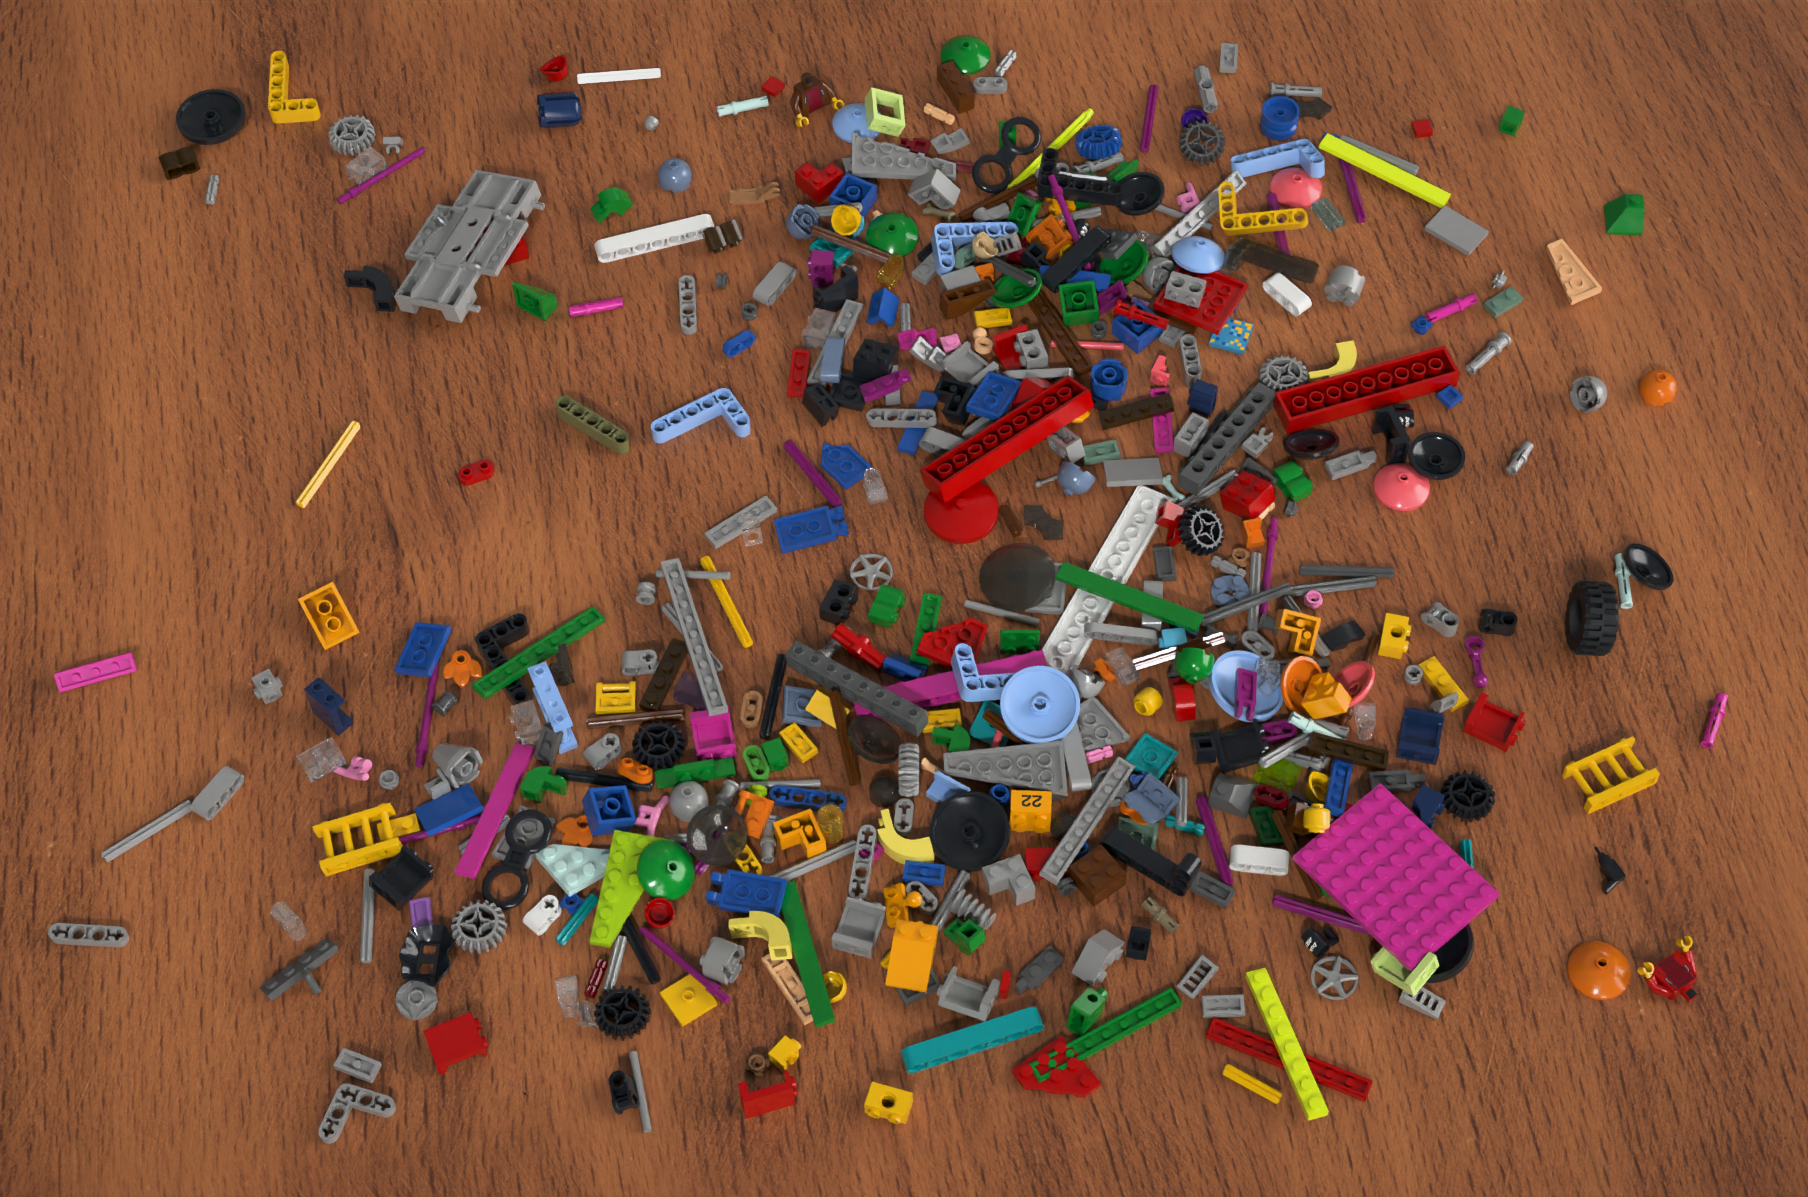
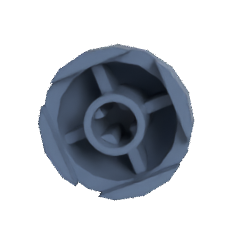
M679 158L665 160L658 168L657 178L659 186L664 191L672 190L673 193L682 192L689 188L692 180L689 165Z
M799 204L788 213L785 221L786 228L795 239L808 240L814 237V235L810 234L812 226L817 225L821 227V223L819 224L818 221L820 217L811 206Z
M1066 461L1062 463L1057 475L1058 483L1063 488L1062 492L1069 496L1085 494L1090 490L1096 479L1088 471L1083 472L1079 466Z

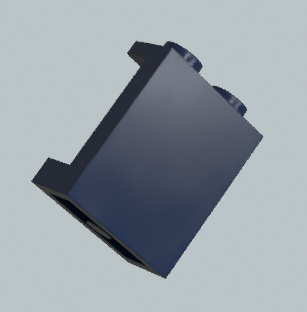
M320 677L304 689L313 713L338 736L353 724L352 719L339 708L345 702L344 699Z
M1406 707L1402 719L1396 757L1436 765L1445 715L1434 711L1428 712L1418 708Z

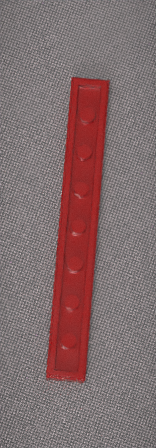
M1213 1017L1205 1038L1285 1070L1272 1040ZM1303 1053L1316 1083L1361 1101H1366L1373 1083L1372 1080Z

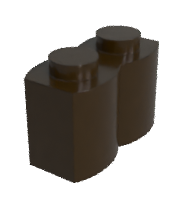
M184 147L176 152H168L158 157L167 180L176 179L183 174H192L200 170L192 147Z
M736 219L701 233L709 253L714 252V254L724 251V247L729 245L730 248L740 245L739 241L743 240Z

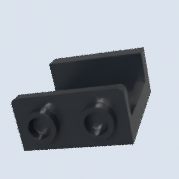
M847 265L841 268V279L824 290H820L816 285L812 287L813 309L815 313L827 319L842 309L846 299L852 301L858 299V276Z
M1382 407L1376 410L1371 432L1373 435L1383 433L1389 444L1385 460L1387 465L1405 462L1411 440L1394 407Z
M1256 718L1252 719V725L1221 734L1218 729L1210 731L1211 735L1214 736L1217 748L1216 756L1222 773L1258 764L1260 757L1270 752L1268 742L1263 741L1262 738L1265 735L1263 724H1258Z
M404 845L401 847L400 854L378 874L374 872L369 876V886L399 911L433 879V867L429 862L422 861L415 850L412 848L408 849Z

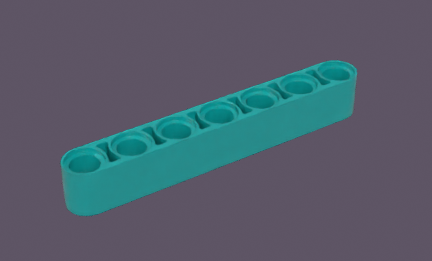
M1029 1007L908 1046L901 1050L900 1054L907 1072L915 1073L1036 1034L1044 1029V1024L1037 1007Z

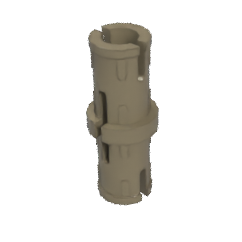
M1151 896L1148 897V901L1145 900L1142 907L1154 917L1156 923L1159 922L1170 935L1173 934L1174 929L1177 930L1180 925L1167 914L1168 911L1165 908L1162 909Z

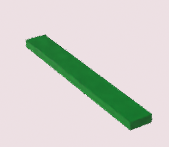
M1063 562L1055 576L1057 581L1193 633L1197 632L1204 619L1203 614Z
M593 606L474 682L472 688L486 700L528 672L527 668L546 661L603 624L605 617Z
M794 880L787 884L781 909L814 1025L816 1028L836 1022Z
M1172 987L1067 1043V1049L1072 1047L1079 1055L1075 1058L1079 1061L1085 1060L1181 1008L1183 1004ZM1068 1049L1066 1051V1057H1074V1051L1072 1049ZM1054 1050L1048 1055L1050 1058H1052L1055 1055H1057L1058 1052ZM1050 1059L1048 1067L1055 1068L1056 1061ZM1037 1060L1028 1064L1033 1068V1074L1039 1083L1050 1077L1051 1071L1042 1076L1039 1074L1035 1067L1039 1065ZM1067 1062L1055 1069L1061 1071L1068 1067Z

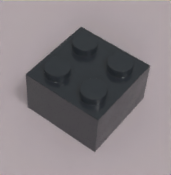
M864 339L854 357L852 376L875 380L890 374L893 365H898L899 347L872 339Z

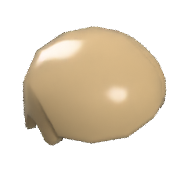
M985 232L975 234L972 239L974 254L982 259L997 255L998 248H995L993 245L995 240L990 238Z

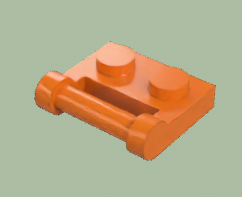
M740 789L738 803L726 828L761 840L775 802ZM747 799L752 800L743 826L738 825Z

